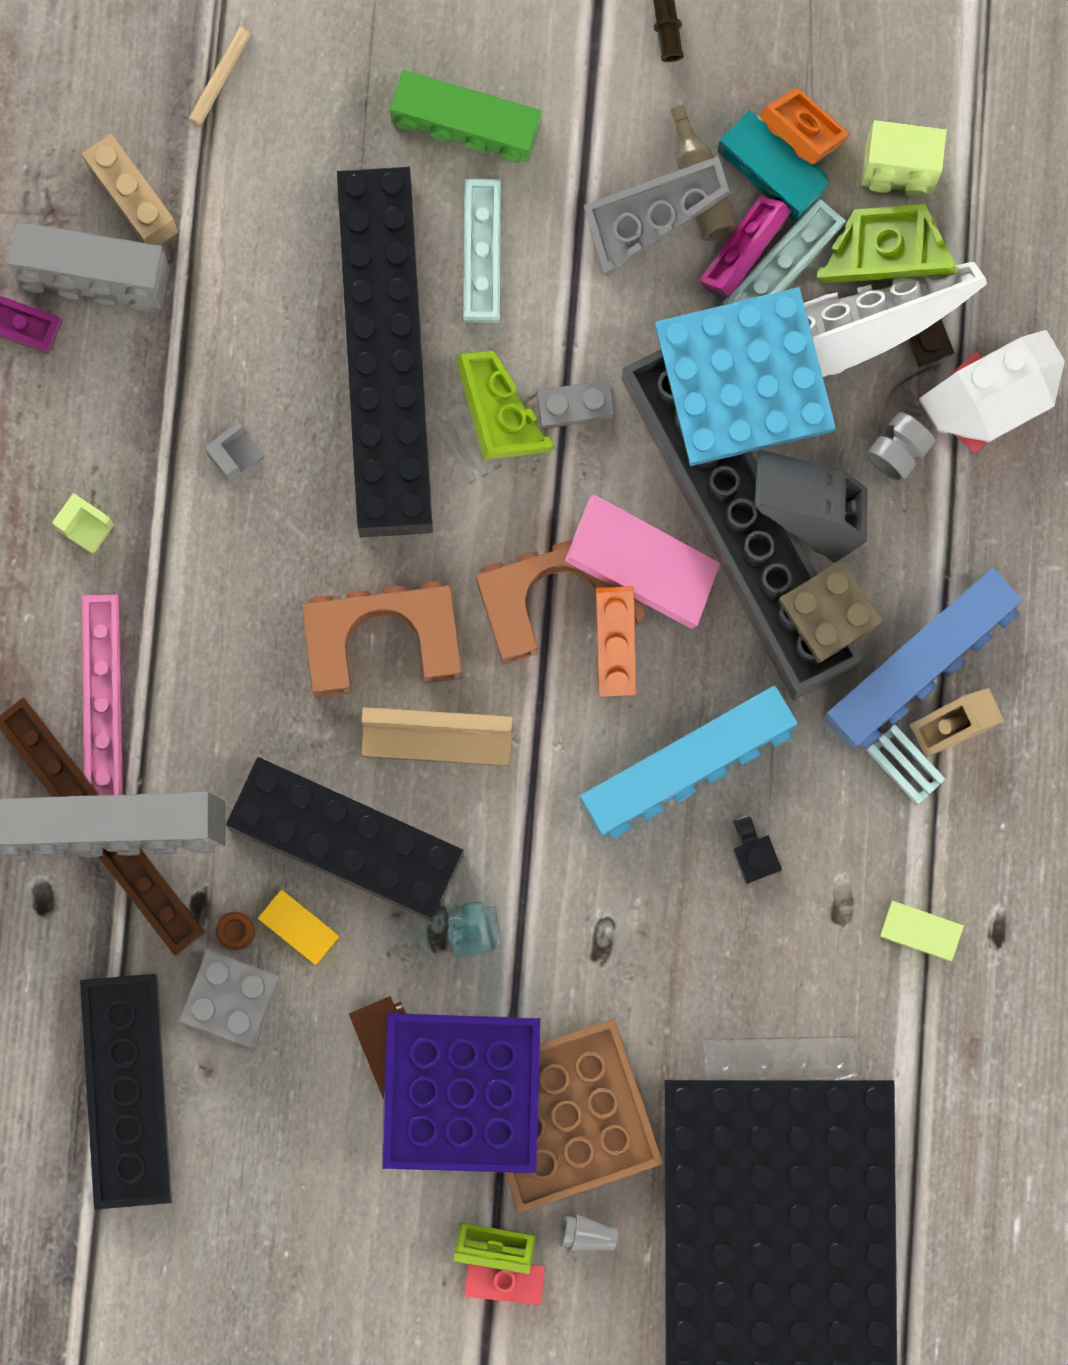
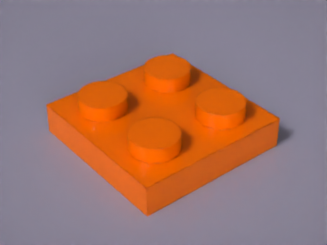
M798 87L767 105L759 115V118L767 124L770 132L783 138L793 147L798 157L812 165L843 145L850 136L848 131Z

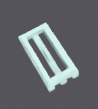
M893 725L866 750L916 805L922 802L946 780L896 725ZM892 737L933 780L931 783L921 775L890 741ZM882 746L923 788L920 793L912 787L879 751Z

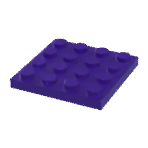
M387 1013L381 1169L536 1173L541 1018Z

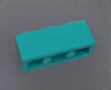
M750 110L719 140L717 152L768 198L784 202L791 210L788 216L794 222H797L827 192L829 181L825 171L816 163L812 165L798 157L793 147L779 136L770 132L767 124L759 118V115L756 116Z

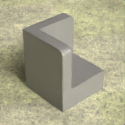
M240 421L204 446L209 458L229 483L263 459V453L246 433L245 427Z

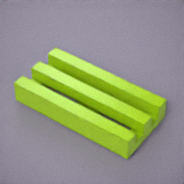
M460 1222L454 1261L529 1274L536 1235ZM465 1238L486 1241L488 1243L465 1240ZM503 1244H504V1245L515 1246V1247L526 1248V1250H524V1249H518V1248H512V1247H506V1246H503Z

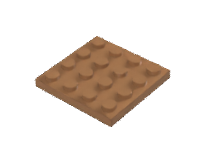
M615 1019L540 1044L536 1173L505 1172L518 1213L664 1164Z

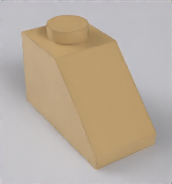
M986 688L964 695L911 723L910 726L924 756L927 758L976 737L1005 721L990 689Z

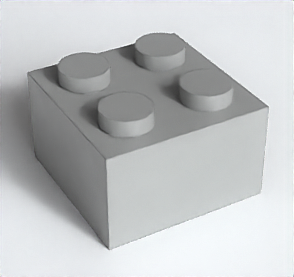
M207 949L179 1021L254 1050L281 978Z

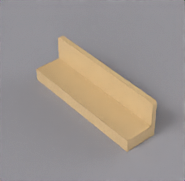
M363 707L361 750L363 757L508 766L510 764L513 717Z

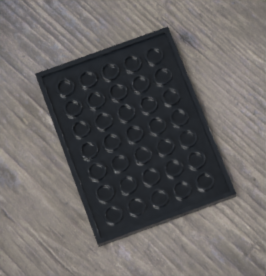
M664 1080L665 1365H897L894 1080Z

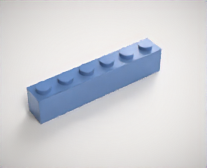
M994 568L990 569L826 713L824 719L853 751L860 745L867 749L882 736L878 730L888 720L893 725L896 724L910 711L906 704L916 696L922 701L937 687L934 680L945 672L949 677L965 663L961 656L970 648L978 652L992 639L989 632L995 626L1000 624L1004 629L1019 616L1020 613L1016 608L1023 599Z

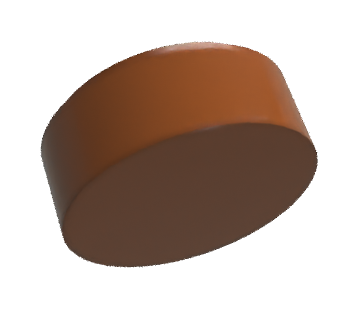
M231 912L219 920L216 927V935L219 942L225 948L238 951L251 944L254 939L255 928L252 921L245 914Z

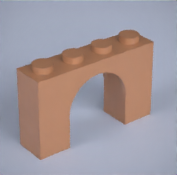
M572 540L558 543L552 547V552L538 555L537 551L520 555L516 558L517 562L506 566H503L502 562L489 564L481 568L482 573L476 575L478 589L503 665L538 654V646L526 611V600L530 590L539 580L554 573H571L588 582L595 593L596 587H612L565 561ZM634 599L635 624L644 622L645 613L641 602Z
M432 581L421 584V589L406 591L405 586H393L385 588L383 590L384 594L369 596L368 591H355L348 593L346 599L332 600V596H317L310 598V603L302 604L312 691L315 698L352 693L347 657L348 643L351 635L360 624L377 616L399 618L410 625L420 641L425 683L462 679L450 585L443 586L441 581Z

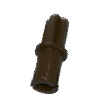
M653 0L656 23L653 27L659 36L661 60L663 62L679 61L684 58L679 31L682 27V21L677 18L675 0Z

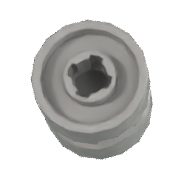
M900 412L897 413L885 428L887 436H879L867 450L866 456L882 473L902 483L915 469V458H924L935 444V438L916 419Z

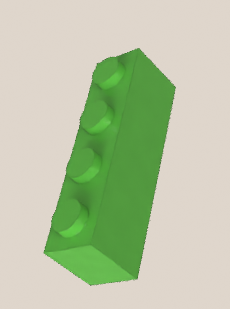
M402 70L390 106L391 122H394L402 130L415 132L416 129L430 133V136L436 140L450 142L452 139L464 143V146L472 151L485 152V150L499 153L502 159L518 163L520 160L529 162L541 125L542 110L406 70Z

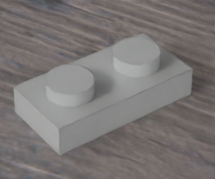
M609 380L536 390L542 429L614 419Z

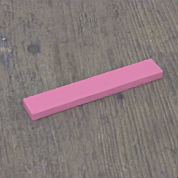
M119 594L82 596L84 775L100 795H123Z

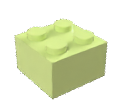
M874 120L865 146L861 186H867L871 191L878 193L899 190L905 191V194L911 197H925L927 194L933 195L942 173L947 129Z

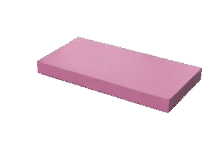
M596 495L590 497L565 559L567 563L612 587L633 586L634 599L690 629L698 626L720 565L714 559Z

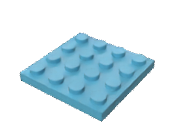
M800 287L655 322L690 466L835 432L836 427Z

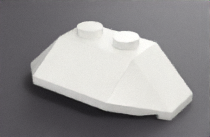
M1047 330L1020 337L957 371L920 397L919 402L937 432L951 433L966 438L991 442L1055 406L1065 360Z

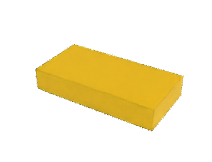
M282 889L258 917L263 924L316 967L340 938L338 934Z

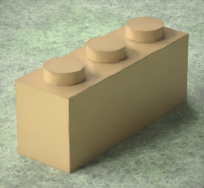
M112 133L81 153L88 170L141 243L160 245L178 233L174 218Z

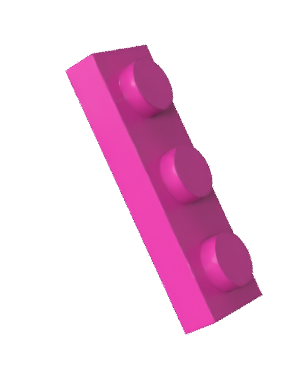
M760 195L699 280L701 285L708 291L730 298L790 214L791 210L784 202Z

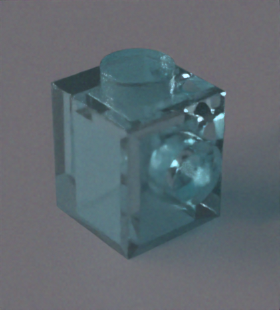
M471 902L461 905V910L448 920L447 927L448 938L451 945H453L455 957L492 952L502 942L495 905L483 907V902Z

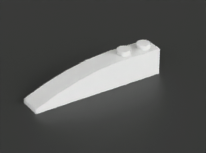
M973 261L956 265L958 274L925 276V279L918 281L913 278H898L893 280L891 287L873 290L872 285L858 287V294L839 298L836 292L805 302L804 307L822 377L837 375L845 369L888 351L922 332L955 310L987 285L986 278Z

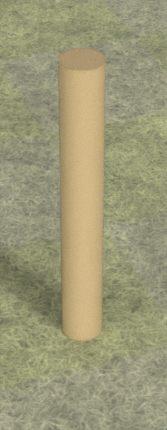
M239 27L188 118L192 124L201 127L252 35L247 29Z

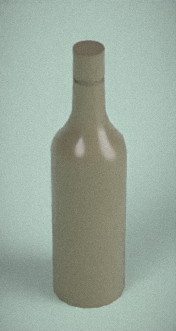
M680 105L672 108L671 114L680 139V151L677 157L679 170L713 158L711 150L695 137L685 107ZM727 197L695 217L701 236L705 241L722 238L737 229Z

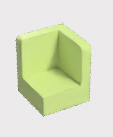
M74 493L52 522L58 532L91 554L96 552L114 526L110 517Z

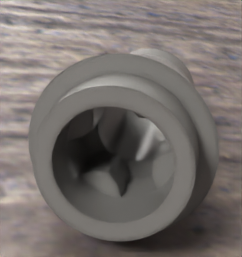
M575 1213L573 1217H564L559 1243L562 1247H568L569 1252L614 1251L618 1239V1229L605 1226Z

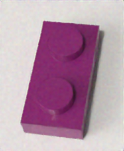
M0 296V337L49 354L62 324V319L53 314Z

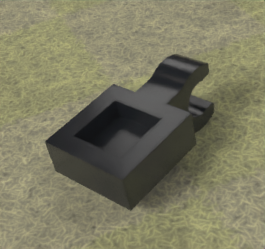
M749 814L735 819L733 822L742 846L732 850L745 883L748 884L782 871L769 835L760 839L757 838L755 827Z

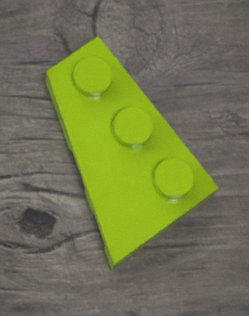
M494 351L463 353L458 356L456 364L483 459L489 460L550 453L555 447L549 436H543L535 423L537 420L531 408H525L516 394L517 386Z

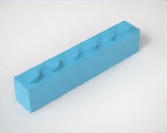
M774 685L580 795L579 801L601 839L610 835L612 840L632 829L629 824L641 816L647 821L663 812L662 804L675 798L677 803L692 796L697 792L694 786L707 779L709 784H712L729 774L727 767L739 761L744 766L761 756L759 749L772 743L775 748L794 737L791 731L796 728L798 723Z

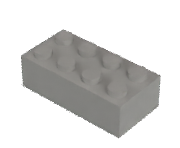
M16 221L8 259V265L17 282L26 291L43 293L44 289L58 291V295L69 299H79L80 295L93 297L95 302L104 305H115L116 301L130 304V307L145 312L151 311L152 308L162 309L170 272V266L162 246Z

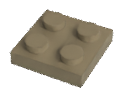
M843 559L778 600L818 663H821L883 624L880 615Z

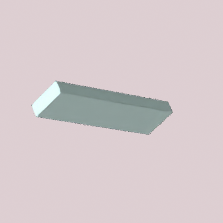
M465 179L464 323H500L501 179Z
M819 198L745 277L730 298L727 297L723 301L722 306L785 291L840 232L847 221Z

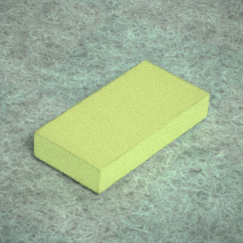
M891 901L879 937L952 962L964 925Z

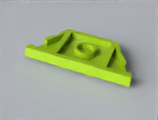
M914 204L854 209L846 222L845 231L838 236L832 246L834 253L826 267H820L818 270L817 279L820 284L948 275L958 274V268L926 205Z

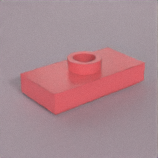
M468 1264L465 1297L541 1305L545 1266L531 1264L530 1273L525 1274Z

